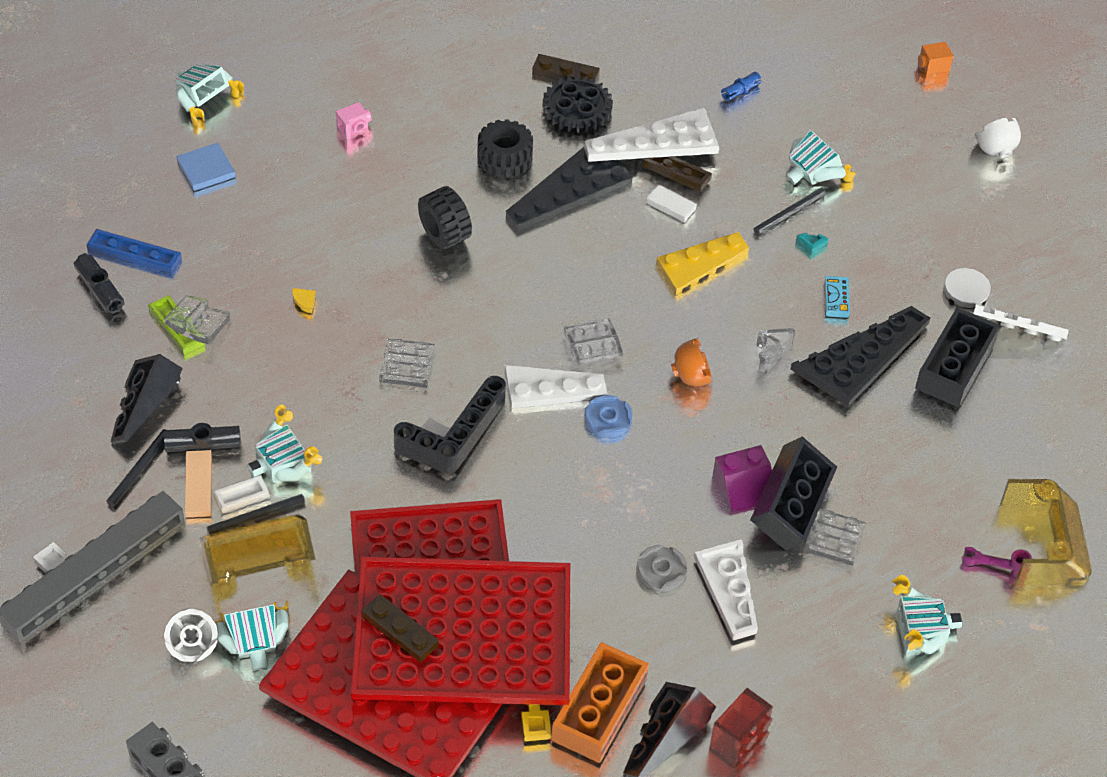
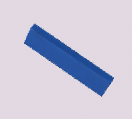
M99 229L95 230L86 244L89 251L170 274L174 272L182 258L181 252Z

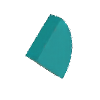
M802 233L796 237V242L810 254L827 245L829 240L822 234L817 236Z

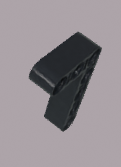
M500 376L488 377L444 437L409 422L398 423L394 427L395 451L443 473L455 472L503 406L506 395V381Z

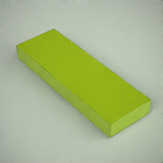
M169 295L148 304L151 314L183 355L205 345L204 339Z

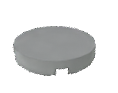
M655 545L648 547L640 554L636 565V574L640 582L648 589L656 592H668L677 589L683 584L687 575V562L683 554L677 549Z

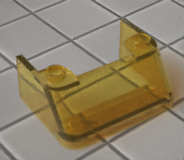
M1008 479L1001 499V506H1050L1057 542L1051 543L1047 549V559H1023L1015 581L1016 586L1083 585L1087 583L1091 576L1092 568L1077 502L1056 482L1050 479Z
M300 514L217 532L199 538L212 584L232 581L231 576L235 575V573L280 562H292V566L307 563V558L310 561L315 560L307 519Z

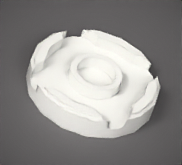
M969 268L956 269L950 272L945 279V295L949 300L951 298L955 301L954 304L958 306L973 308L976 307V304L982 305V302L987 301L991 289L989 280L977 270Z

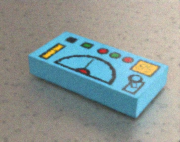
M825 276V312L827 317L849 318V277Z

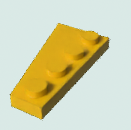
M736 232L657 257L656 264L675 295H678L682 292L683 288L688 285H695L705 275L710 276L716 272L717 268L727 266L748 254L749 247L741 234Z

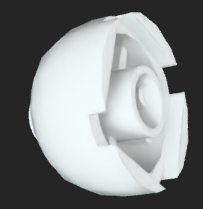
M1007 118L993 121L983 126L985 131L979 133L978 130L976 132V140L980 148L987 155L1005 158L1013 153L1012 151L1021 140V130L1016 118H1012L1013 121L1010 122Z
M194 608L180 610L166 624L164 632L166 647L171 655L180 661H201L211 654L217 644L218 633L216 624L211 616L202 610Z

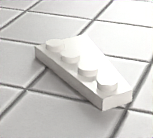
M976 304L974 314L986 320L992 321L994 319L1001 321V326L1014 329L1015 325L1024 327L1023 332L1037 335L1039 331L1046 333V338L1059 342L1061 338L1066 339L1069 331L1066 328Z
M505 365L511 408L591 401L596 397L607 395L603 374Z

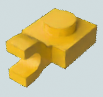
M527 704L528 712H522L521 714L524 742L551 739L549 710L540 711V705Z

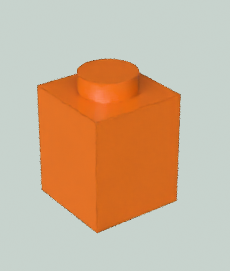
M946 41L922 45L921 53L918 55V64L923 68L926 75L948 72L951 69L953 54Z

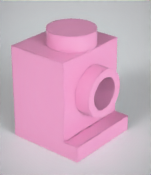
M360 102L336 111L337 128L346 140L351 139V135L368 129V122L372 121L368 109H364Z

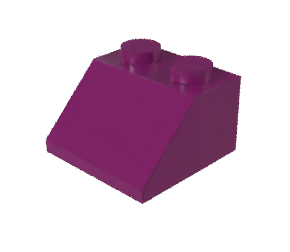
M762 445L715 457L713 476L731 513L757 505L772 472V467Z

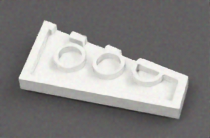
M742 539L695 552L694 559L732 641L757 634L758 627L754 604L751 599V587L747 576V564L743 553Z

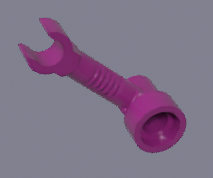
M965 547L964 554L972 557H963L962 563L966 566L984 564L1012 570V575L1018 579L1024 578L1027 575V570L1031 567L1032 562L1031 554L1023 549L1014 551L1011 559L982 554L973 547Z

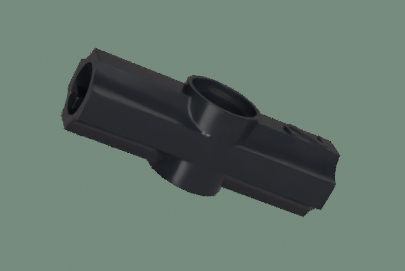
M84 253L79 255L76 261L73 262L74 267L89 287L91 296L99 301L106 313L114 314L119 312L122 306L125 305V302L110 281L107 271L99 266L92 254Z
M197 423L191 429L165 430V452L211 450L212 452L214 449L241 447L240 426L211 427L207 423Z

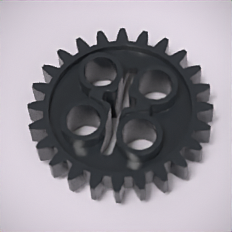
M578 75L573 80L570 76H567V81L559 78V84L552 82V87H547V92H544L542 102L543 113L547 114V120L552 119L553 125L560 123L559 129L566 126L569 132L572 128H575L578 133L580 128H583L586 132H588V127L595 130L597 124L603 126L604 120L608 121L609 115L612 114L613 100H611L612 94L608 93V88H603V83L595 84L596 79L587 81V76L583 80H580Z

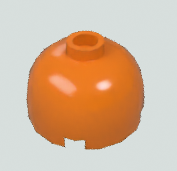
M698 338L681 344L674 354L675 363L671 364L675 378L680 376L683 383L693 387L713 383L710 378L712 375L705 353L700 351L699 346L702 345Z

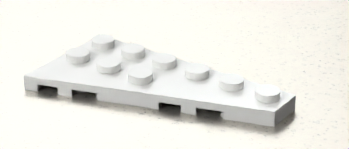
M701 108L585 141L584 149L588 161L716 154L719 151V145L706 110Z

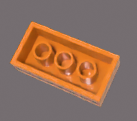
M600 642L570 694L569 705L562 707L552 725L551 741L600 763L647 680L649 663Z

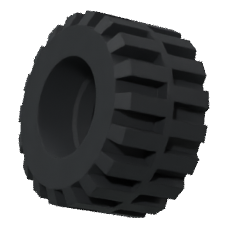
M505 119V121L495 120V123H488L487 127L484 126L478 134L477 158L479 165H481L484 171L488 170V174H495L496 177L500 178L501 176L510 178L512 175L516 177L520 172L524 173L531 166L533 158V135H531V131L526 129L524 124H519L515 120L513 122L509 119Z
M443 186L419 198L418 212L421 223L429 238L439 248L447 249L468 239L472 235V223L467 207L452 188Z

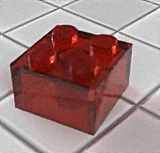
M746 688L715 721L709 751L734 769L741 762L746 763L753 754V748L757 744L762 745L770 734L768 727L773 721V718H771L773 706L749 688Z

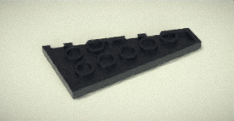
M583 147L507 209L506 218L516 231H520L632 183L633 177L619 160L588 161Z
M910 306L889 316L888 320L880 324L874 323L869 326V329L861 333L858 331L829 345L828 349L820 353L814 352L801 362L797 360L791 363L790 370L849 407L929 324L931 317Z

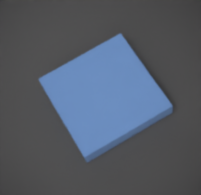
M218 142L176 156L180 168L194 191L236 177L235 170Z

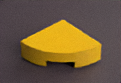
M293 288V301L301 307L302 311L312 313L316 299V290Z

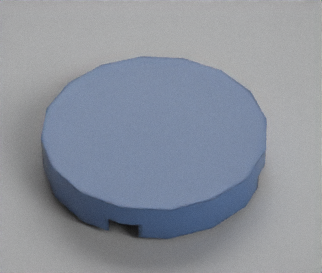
M614 395L596 397L585 408L584 423L588 430L596 436L602 438L622 436L629 430L632 424V409L626 401L619 400V397Z

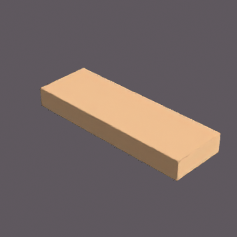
M211 450L186 451L185 517L211 516L212 452Z

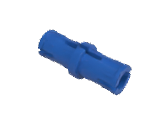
M752 72L744 78L736 79L733 84L721 90V93H724L721 94L723 99L730 101L738 95L746 94L749 89L761 84L762 80H758L761 79V76L758 72Z

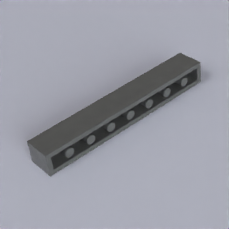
M164 491L150 497L145 504L129 512L124 519L110 526L106 532L96 539L89 541L77 553L68 556L56 568L47 571L38 581L26 586L20 594L4 602L0 607L1 625L19 643H22L185 523L183 508Z

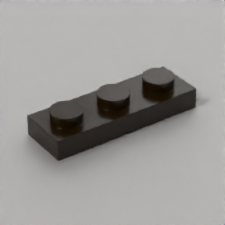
M538 54L532 67V74L556 80L562 78L564 81H567V76H570L572 80L575 79L576 75L579 76L580 80L587 76V81L596 79L595 84L600 73V68L543 54Z
M674 156L647 157L643 159V167L699 192L705 188L712 177V173Z
M381 594L361 611L364 619L420 663L439 646V640Z

